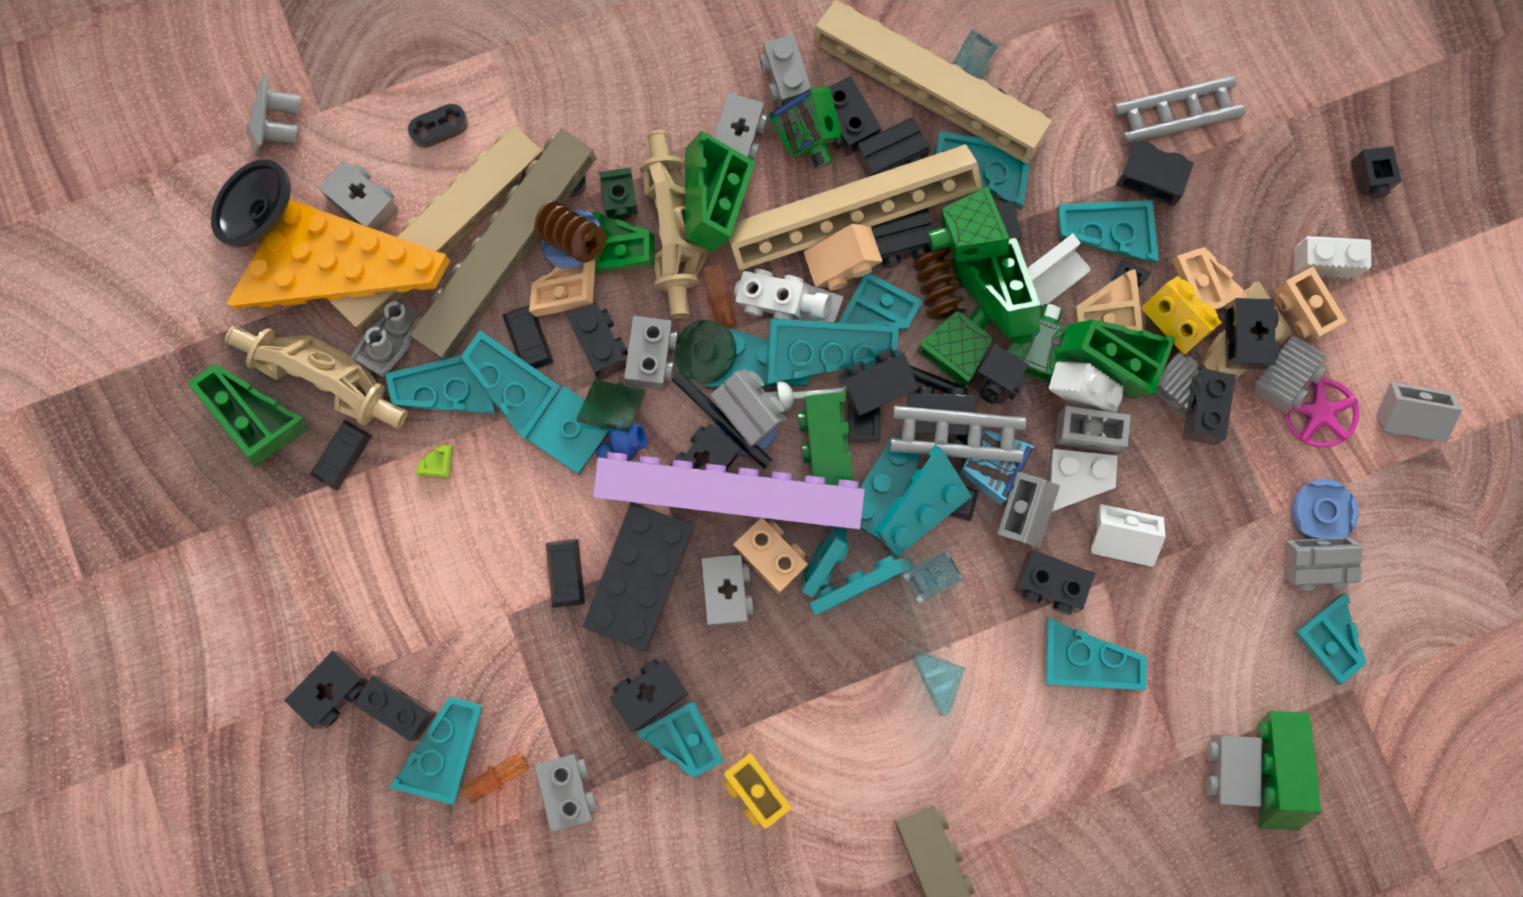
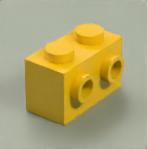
M1179 276L1167 282L1141 307L1166 336L1176 337L1174 344L1184 355L1198 346L1222 324L1218 319L1215 309L1209 304L1203 303L1195 294L1194 287Z
M751 752L723 773L727 778L723 785L734 799L740 795L748 806L743 812L754 827L760 823L764 829H767L792 809Z

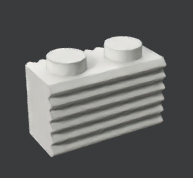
M1306 236L1294 248V274L1298 275L1314 267L1322 278L1326 276L1329 279L1332 276L1334 279L1345 277L1348 280L1351 277L1354 280L1371 267V241L1365 239Z
M1057 362L1049 385L1050 391L1075 407L1117 413L1124 390L1123 385L1116 383V381L1106 376L1105 373L1099 371L1095 366H1091V363Z

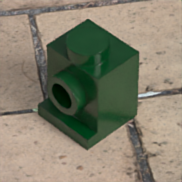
M631 167L599 172L606 216L614 220H626L631 218L633 214H638ZM624 192L620 197L613 195V193Z

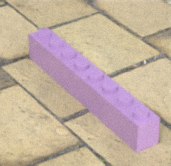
M607 452V458H598L593 498L860 529L865 489L858 488V481L839 479L838 486L825 484L824 477L805 475V482L791 480L792 474L772 471V478L758 476L759 470L739 467V473L734 474L726 473V466L706 464V469L700 470L692 469L693 462L673 460V466L659 465L660 458L640 456V462L627 461V454Z

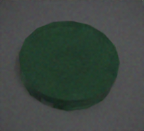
M705 319L696 320L686 326L678 336L677 353L674 352L678 370L688 379L701 384L714 383L723 378L732 368L737 355L736 341L732 332L720 322Z

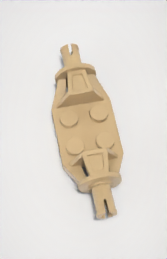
M655 130L648 133L651 158L640 163V172L644 174L645 196L655 199L660 224L659 237L662 241V250L655 254L654 270L656 280L654 281V289L668 292L670 318L681 319L690 316L686 289L695 287L698 284L697 275L708 256V250L685 238V175L681 171L683 160L680 157L670 156L668 132H665V130ZM680 263H686L683 274H678Z
M234 325L225 336V343L247 353L246 366L250 370H259L275 380L287 374L302 377L314 383L316 388L335 394L334 409L356 418L357 423L362 426L367 425L375 417L398 430L406 420L408 411L383 400L385 386L380 383L377 384L368 368L351 359V355L311 335L276 337V332L268 328L260 332L258 336H255ZM359 386H361V388H362V389L364 390V392L367 394L366 396H364V395L358 390Z

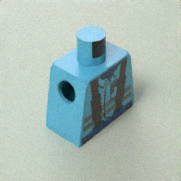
M983 429L980 446L1000 448L1001 434ZM958 434L953 444L967 445L968 438ZM1014 439L1013 449L1023 450L1022 463L964 458L966 460L959 474L993 501L1001 505L1008 498L1014 486L1013 483L1017 471H1022L1034 446Z

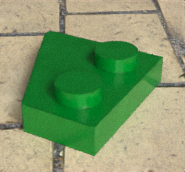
M592 212V215L599 221L601 227L604 228L607 238L604 249L595 259V273L599 274L654 265L655 235L651 231L638 226H631L619 219H611L599 212Z

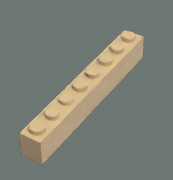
M834 0L815 27L814 45L1026 164L1030 162L1048 133L1052 120L1047 118L1042 112L1033 110L1020 103L1015 97L993 88L985 80L977 79L966 73L958 65L950 64L939 58L931 50L923 49L912 43L904 35L896 34L885 28L877 20L869 19L850 5H844Z
M516 125L510 131L502 132L497 137L495 145L487 153H480L474 159L472 167L468 171L454 177L450 182L449 188L441 196L433 197L427 204L426 210L418 218H411L397 238L447 256L506 200L508 193L515 185L519 186L526 177L527 167L533 160L536 159L538 161L543 154L542 150ZM396 290L377 292L374 296L343 297L329 302L364 335L374 320L377 322L384 315V308L388 303L392 301L399 302L410 291L398 293Z
M965 144L737 221L728 240L738 269L741 271L812 247L851 224L874 226L981 190L983 188L978 163Z

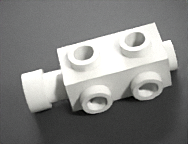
M755 269L754 273L743 271L742 278L737 281L734 289L735 302L744 308V313L755 317H762L763 312L774 314L773 319L793 320L795 318L802 320L803 313H809L812 318L826 320L832 306L831 295L819 292L815 295L809 294L810 289L803 283V279L792 275H785L784 279L773 277L772 272L763 269ZM754 285H758V291L752 294ZM788 291V298L782 301L781 293Z

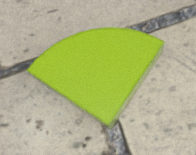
M443 445L435 448V450L428 453L419 462L415 474L423 477L450 479L454 447L452 445Z

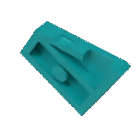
M869 273L863 276L838 323L899 326V331H907L923 301Z
M831 526V533L825 542H819L801 578L803 593L813 598L819 588L823 590L828 585L832 576L831 569L836 562L840 564L844 560L849 550L846 528Z
M695 701L636 732L639 738L649 742L663 756L677 763L683 771L693 778L725 762Z

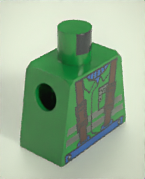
M829 87L810 88L768 114L769 120L792 157L810 155L815 169L822 168L833 162L827 145L841 137V130Z

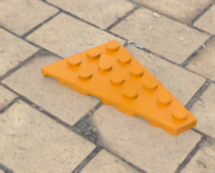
M290 200L283 218L276 228L262 241L226 304L231 309L240 311L242 307L259 306L261 308H270L278 304L283 306L308 303V300L327 298L331 301L339 300L343 297L374 296L377 292L396 290L398 293L412 289H435L448 267L450 259L440 252Z

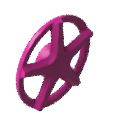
M1322 378L1318 384L1311 382L1309 385H1314V401L1312 403L1304 402L1299 408L1295 406L1291 408V410L1307 415L1308 422L1303 432L1300 434L1293 426L1290 411L1287 414L1284 413V418L1291 433L1303 443L1315 447H1331L1344 442L1353 434L1359 422L1360 412L1358 400L1348 388L1334 380ZM1324 385L1336 388L1347 398L1329 402ZM1352 407L1353 419L1350 428L1346 432L1335 415ZM1325 426L1338 437V439L1328 442L1310 440L1319 427Z

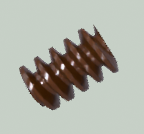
M550 200L543 204L535 218V233L540 239L547 241L550 245L574 257L575 260L581 263L594 260L605 247L607 238L604 228L597 227L594 222L588 221L587 218L581 215L579 216L578 213L555 200Z
M941 248L921 255L913 264L914 269L919 271L916 277L917 281L923 283L920 286V293L926 295L923 299V305L930 307L926 312V316L929 319H948L956 311L963 313L967 310L965 308H957V305L965 300L964 297L954 296L953 294L961 289V285L950 283L951 280L958 276L957 272H947V269L955 264L954 260H944V257L951 253L950 248Z

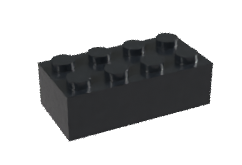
M630 502L584 621L583 628L648 652L694 531L693 525Z

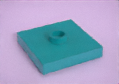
M563 385L534 424L526 439L577 475H580L609 435L607 428L615 420Z

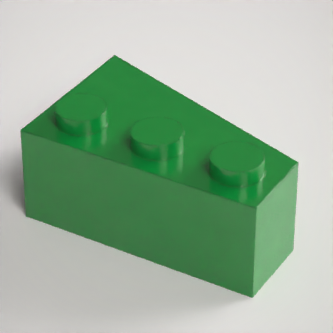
M700 131L685 148V238L713 253L731 236L756 162L703 131Z
M1016 238L1009 239L1008 254L1003 256L957 262L953 257L955 263L954 272L958 274L955 279L1007 338L1040 332L1041 304Z
M1091 319L1068 325L1058 353L1072 362L1091 363V366H1095V368H1098L1099 371L1105 373L1106 376L1112 378L1116 383L1123 385V394L1129 398L1154 395L1176 337L1155 335L1149 331L1132 330L1126 328V326Z
M216 363L187 382L194 395L254 468L308 430L303 417L295 412L292 413L271 397L258 392L250 384Z
M845 391L805 395L803 412H797L799 431H805L807 442L806 444H801L803 463H809V476L824 477L825 484L838 486L839 479L854 481L847 437L849 428L848 422L845 421L843 402H846Z
M1269 711L1258 722L1256 730L1257 738H1262L1259 828L1299 831L1321 813L1310 713Z

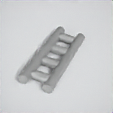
M1233 75L1115 104V115L1121 116L1126 114L1132 130L1123 133L1125 145L1132 144L1134 141L1141 142L1244 116V105L1232 106L1227 89L1236 87L1235 77ZM1215 93L1220 109L1203 113L1198 96ZM1185 100L1190 117L1173 120L1169 104ZM1156 107L1161 124L1144 128L1139 111Z
M894 406L893 419L903 420L901 439L891 438L890 452L929 455L928 453L933 446L937 445L948 457L1023 462V450L1013 449L1015 429H1026V417ZM916 421L936 422L934 442L915 441ZM949 424L969 425L967 445L947 443ZM982 426L1002 428L1000 448L980 446Z

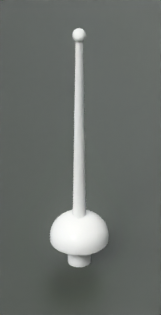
M779 381L776 382V391L765 393L769 398L773 396L779 400L784 407V412L782 413H786L791 409L794 399L805 398V395L841 392L844 390L843 388L793 392L786 382Z

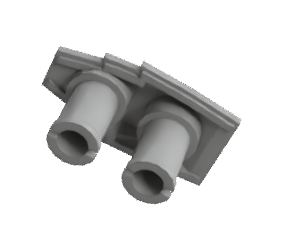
M263 75L257 86L256 100L252 105L251 118L246 128L252 150L257 157L260 155L261 145L266 140L295 145L297 125L270 122L265 117L269 110L298 115L300 95L271 91V88L268 87L267 75Z
M397 301L388 303L384 308V315L377 322L375 320L372 322L352 353L351 359L384 378L385 373H388L412 345L410 342L412 339L410 334L413 331L412 325L420 312L404 302L401 304Z

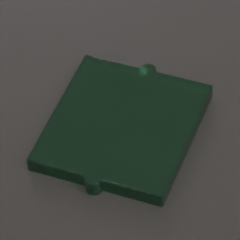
M594 380L577 416V422L599 426L602 430L609 428L630 432L644 399L645 390L624 386L622 383L614 384Z

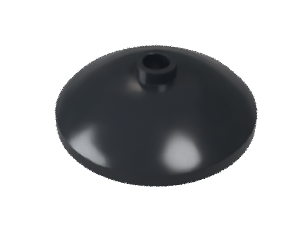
M268 159L253 161L237 170L219 191L212 208L211 227L216 238L227 246L238 248L254 244L269 235L283 218L290 201L291 184L286 170L278 163Z

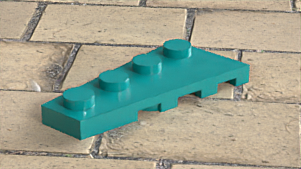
M769 319L766 384L836 371L859 361H863V364L875 360L874 355L884 349L892 348L893 351L898 350L899 326Z

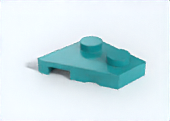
M1346 593L1340 594L1294 632L1337 685H1342L1366 665L1363 649L1358 643L1359 634L1357 626L1351 620L1347 604L1350 603V600Z

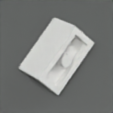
M1071 234L1027 268L1042 308L1044 304L1052 302L1091 270L1076 252L1081 242L1074 234Z
M1100 504L1096 513L1097 531L1091 545V553L1146 566H1154L1166 538L1164 517Z

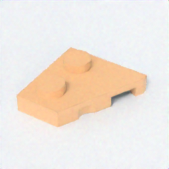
M1205 247L1178 255L1172 260L1179 277L1188 281L1194 287L1195 294L1200 300L1212 306L1215 311L1224 309L1225 305L1235 298H1246L1249 294L1247 292L1249 288L1243 290L1231 279L1234 274L1225 266L1220 265L1216 257Z
M595 259L583 263L578 268L562 269L555 267L551 273L543 275L531 283L529 311L535 317L583 308L592 304Z
M1136 270L1127 271L1073 308L1075 323L1094 319L1126 326V328L1132 330H1143Z

